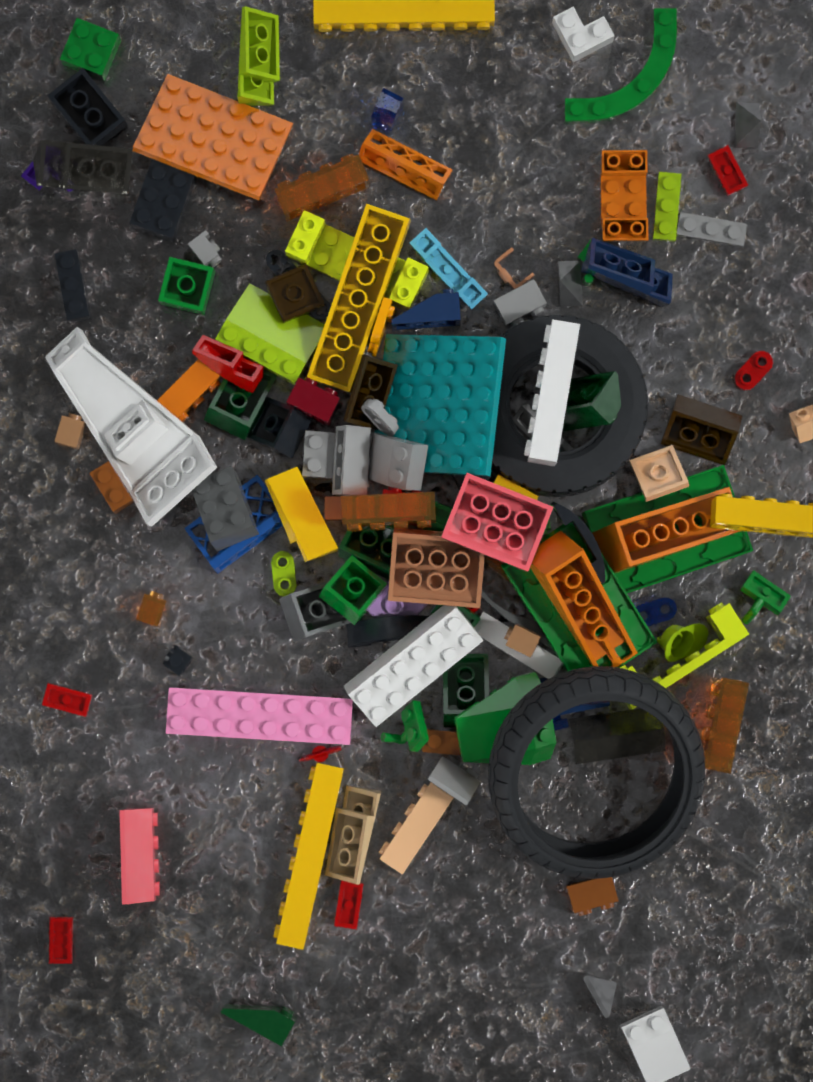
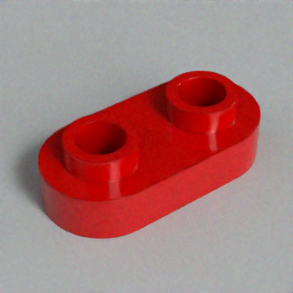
M766 351L754 353L735 374L734 383L736 387L743 391L751 390L772 368V356ZM759 358L765 359L766 364L764 366L758 364ZM743 375H749L750 382H744L742 379Z

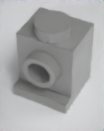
M205 230L189 242L188 245L202 265L215 267L222 261L217 253L220 248L213 239L207 240L210 236Z

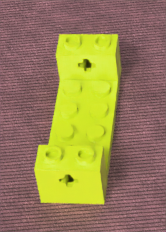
M304 210L288 243L285 254L289 259L300 264H307L309 268L340 281L355 237L326 225L325 219ZM398 257L385 298L392 299V306L403 311L411 309L428 275L429 267L411 258H407L405 261Z
M721 602L708 610L710 615L706 619L718 638L704 646L705 651L702 653L695 651L685 658V664L682 666L679 663L666 670L668 675L663 678L659 675L652 680L667 688L748 636L747 629L730 603L723 605ZM626 665L620 667L636 672L633 666L627 668ZM625 703V704L627 705V707L629 708V710H633L634 708L637 707V706H634V705Z

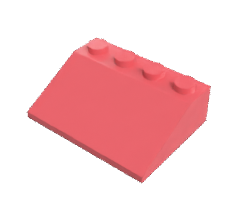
M466 473L441 538L528 572L553 506Z
M154 808L120 810L122 905L151 902L156 900V896H160V882H156V873H159L160 866L159 859H155V850L159 849V837L154 834V827L158 826V813H154Z

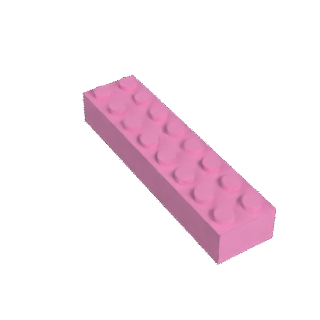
M169 688L166 734L350 745L353 700L347 698Z

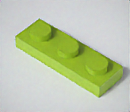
M658 173L653 240L676 241L682 175L680 173Z

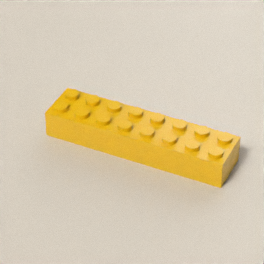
M366 203L307 375L308 378L347 392H352L363 354L365 355L383 297L386 295L411 222L410 218Z

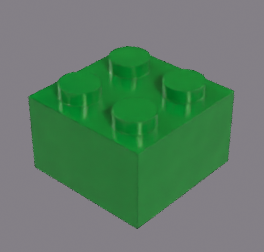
M76 18L60 60L66 67L76 71L84 68L89 76L105 82L121 43L120 35Z
M169 257L158 299L160 305L205 315L215 276L214 267Z
M351 555L325 585L319 597L355 625L382 594L387 583Z

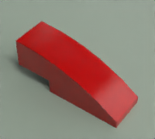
M205 335L201 336L192 350V354L215 373L251 393L254 392L263 378L264 366L243 358V351Z

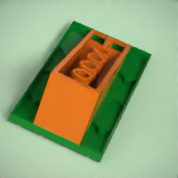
M724 465L687 477L689 487L646 502L641 492L581 513L584 523L593 534L601 553L626 593L753 551L747 531L710 528L711 501L716 496H719V494H731L732 498H735Z
M572 522L566 526L562 524L541 538L528 572L506 563L500 566L566 671L591 666L620 668L656 644L657 641L603 554L605 582L601 584L589 561L593 557Z

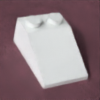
M662 1006L620 1024L646 1082H664L691 1069Z

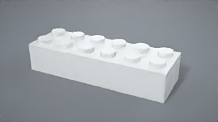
M552 319L551 325H546L543 342L548 343L547 348H542L539 363L544 366L543 371L538 372L536 387L540 388L539 394L534 395L532 410H535L536 413L535 417L531 416L528 433H532L531 440L527 439L524 456H528L527 462L554 467L557 463L580 324Z
M443 605L347 682L344 688L349 697L374 726L377 727L483 642V639L457 606Z

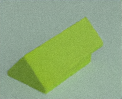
M244 6L242 7L238 103L249 106L274 105V83L280 81L279 15Z

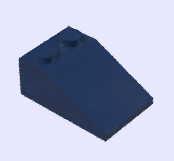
M453 289L440 290V294L431 296L392 319V331L460 326L459 292L454 293Z

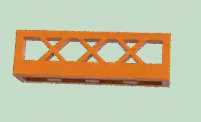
M374 129L371 130L364 140L356 159L436 201L452 172V169ZM374 138L380 141L382 144L378 145L372 142L371 140ZM393 150L401 152L402 155L394 153ZM417 160L421 162L422 165H417L413 161ZM433 171H438L444 174V176L441 177L435 174Z

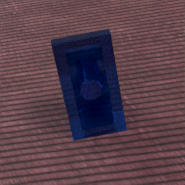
M383 88L371 115V121L374 122L373 125L382 131L386 129L392 131L404 108V98Z

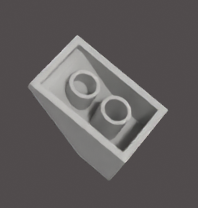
M305 431L302 472L304 479L333 480L336 433Z
M371 432L372 443L369 450L371 465L368 469V479L402 490H421L428 445Z
M450 755L447 758L442 756L427 779L467 805L481 782L477 779L479 774L470 768H467L466 771L458 766L460 762Z

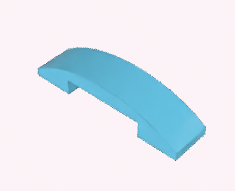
M427 228L421 231L409 243L449 289H453L454 293L459 292V299L471 310L488 294L452 258Z

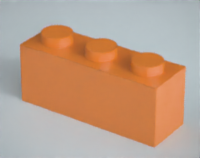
M198 359L157 401L184 422L189 417L187 413L193 407L197 409L205 401L203 397L209 391L213 393L220 386L221 383L219 381L222 378Z

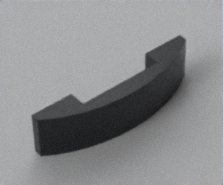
M552 502L550 505L553 506V510L561 523L565 526L570 522L573 523L593 557L589 561L601 584L605 582V566L600 548L593 534L572 511L556 502Z
M389 616L358 621L355 625L352 623L347 624L348 648L371 646V643L401 640L429 616Z

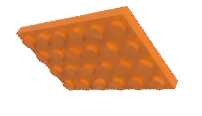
M167 74L133 145V151L259 201L292 130L293 123L249 105L239 104L236 100Z

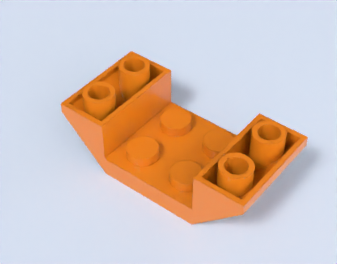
M602 150L600 191L603 241L649 240L646 200L647 150Z

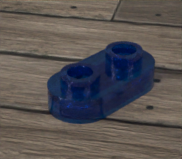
M670 598L657 599L636 607L639 613L645 612L647 614V619L644 620L647 626L670 620L677 612L676 603ZM662 605L668 606V613L664 614L661 612Z

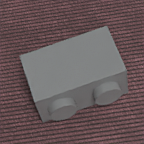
M533 279L495 299L493 304L505 327L510 325L513 327L523 322V318L529 315L535 317L543 313V308L546 307L547 302Z

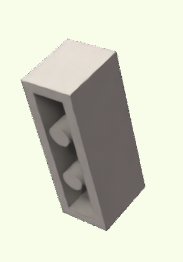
M351 425L336 426L332 495L367 496V491L369 490L368 469L371 465L369 457L372 443L371 428Z

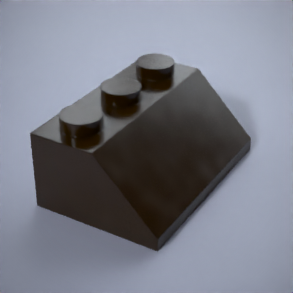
M363 354L343 421L378 430L364 414L361 407L367 399H377L383 403L385 409L397 364Z
M677 394L660 444L665 446L673 445L674 449L726 465L739 433L742 415Z

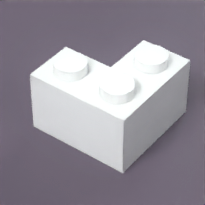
M573 6L553 17L552 24L572 62L601 49L614 40V34L604 16L584 26Z

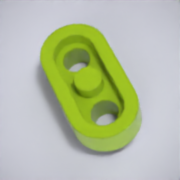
M279 551L271 560L273 585L276 593L285 597L294 593L297 588L295 563L290 553ZM281 558L287 560V564L284 567L278 564ZM283 581L289 582V587L287 589L281 588V583Z

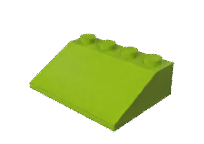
M249 283L225 320L215 340L243 351L245 359L264 366L265 370L295 385L298 378L302 377L316 351L325 324L307 314L283 324L270 294Z

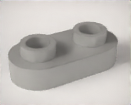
M367 399L361 407L364 414L382 433L393 436L399 428L397 419L388 414L384 409L383 403L379 400Z

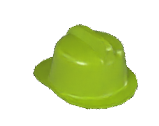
M700 623L686 627L671 625L661 636L657 637V642L661 645L665 658L670 662H675L702 649L708 639V629Z

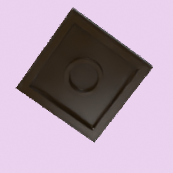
M303 264L265 281L267 290L283 324L325 306L307 264Z

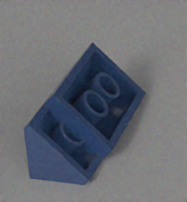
M595 238L591 239L581 272L591 274L594 278L657 306L664 307L671 303L673 274L655 268V259Z

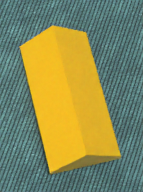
M298 467L264 480L291 544L297 542L305 562L338 551V546Z

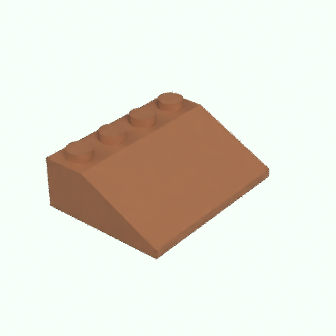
M394 528L388 601L480 608L485 555L441 538L443 534L441 531Z

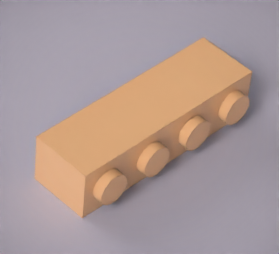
M432 782L429 785L424 783L417 794L420 799L416 805L410 804L404 813L408 817L403 824L398 822L392 831V834L395 835L390 843L386 841L379 851L382 854L380 860L402 875L454 798Z

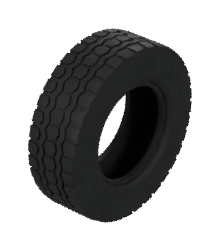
M559 314L528 319L511 327L499 336L506 338L491 467L496 474H500L533 494L545 497H565L585 493L601 486L624 467L634 454L643 436L648 415V395L645 379L632 352L628 350V347L615 334L590 320ZM552 319L580 324L573 365L581 368L588 375L616 371L621 398V408L617 413L615 421L609 425H601L596 435L583 446L570 451L559 452L555 467L527 462L528 456H524L527 440L517 430L510 411V396L514 385L524 373L540 365L542 348H547L548 343L543 342L546 325H551Z

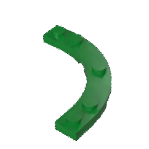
M654 8L652 50L646 65L637 77L622 89L606 96L596 98H565V123L598 122L612 119L633 110L653 94L666 76L674 56L677 39V8Z

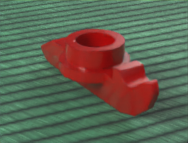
M341 745L331 748L316 746L311 754L301 757L299 761L314 759L317 762H324L329 754L341 751Z

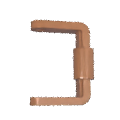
M511 247L495 260L494 267L498 270L497 274L505 284L508 283L512 289H516L528 282L535 274L531 273L519 284H515L511 275L499 264L500 261L514 251Z

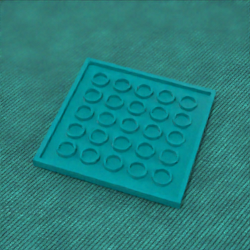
M386 334L383 360L398 365L385 406L388 414L397 419L399 426L392 437L428 445L424 473L466 475V473L474 476H491L506 338ZM379 429L375 430L376 433L384 434Z

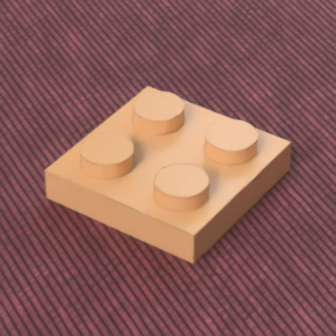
M673 445L630 460V465L646 502L689 487L688 479Z

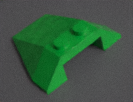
M533 671L511 678L499 690L495 689L490 693V696L481 702H476L454 717L462 762L489 763L493 742L504 719L524 695L541 683L536 672ZM553 719L533 738L524 754L521 765H532L551 759L557 743Z

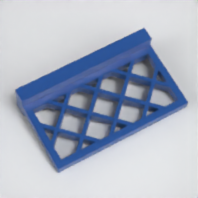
M258 474L242 485L247 501H260L258 513L252 512V515L257 517L256 526L259 535L222 549L211 557L207 552L208 542H210L207 532L205 538L196 537L192 532L197 526L204 525L201 516L184 528L217 574L283 526L277 510L270 515L262 514L263 502L273 504L274 502L267 486ZM258 482L262 487L261 497L249 496L250 487ZM200 541H204V542H205V543H204V547L202 546V544L200 543Z

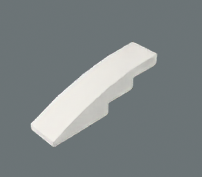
M485 612L481 614L480 621L474 627L481 638L547 679L556 676L563 665L558 657L537 645L532 657H528L506 646L508 640L504 639L509 627Z

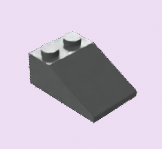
M328 582L291 593L279 599L294 642L351 623L319 597Z

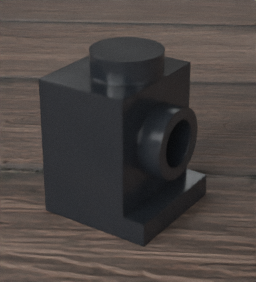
M175 645L167 653L162 664L181 677L194 657Z

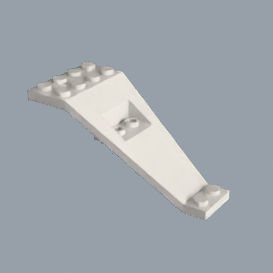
M76 327L45 356L53 373L129 491L147 525L152 527L217 468L200 436L92 347L80 328Z

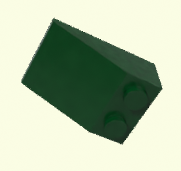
M263 369V378L253 393L224 379L207 410L204 421L245 440L277 375Z
M467 654L443 673V727H456L454 717L476 702H481L489 696L488 654Z
M225 1004L220 1012L281 1047L297 1017L293 1016L295 1012L285 1006L279 1008L277 1006Z

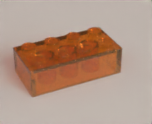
M353 154L346 155L340 159L341 162L334 165L332 162L319 167L320 170L311 173V171L302 173L298 176L299 179L295 181L285 180L277 185L278 188H275L274 191L286 222L302 216L304 210L312 212L370 188L369 178L359 154L356 156Z
M435 492L341 496L342 525L347 527L348 531H362V527L371 526V530H385L386 525H394V529H407L408 524H417V528H430L431 523H436Z
M720 677L712 683L710 695L714 697L712 704H708L706 710V717L709 718L708 726L703 727L701 740H704L705 769L731 774L749 687L747 682Z

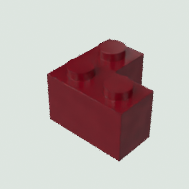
M305 377L304 380L298 378L287 400V404L309 415L313 420L329 427L341 404L339 395H337L338 392L328 387L323 390L316 386V381Z

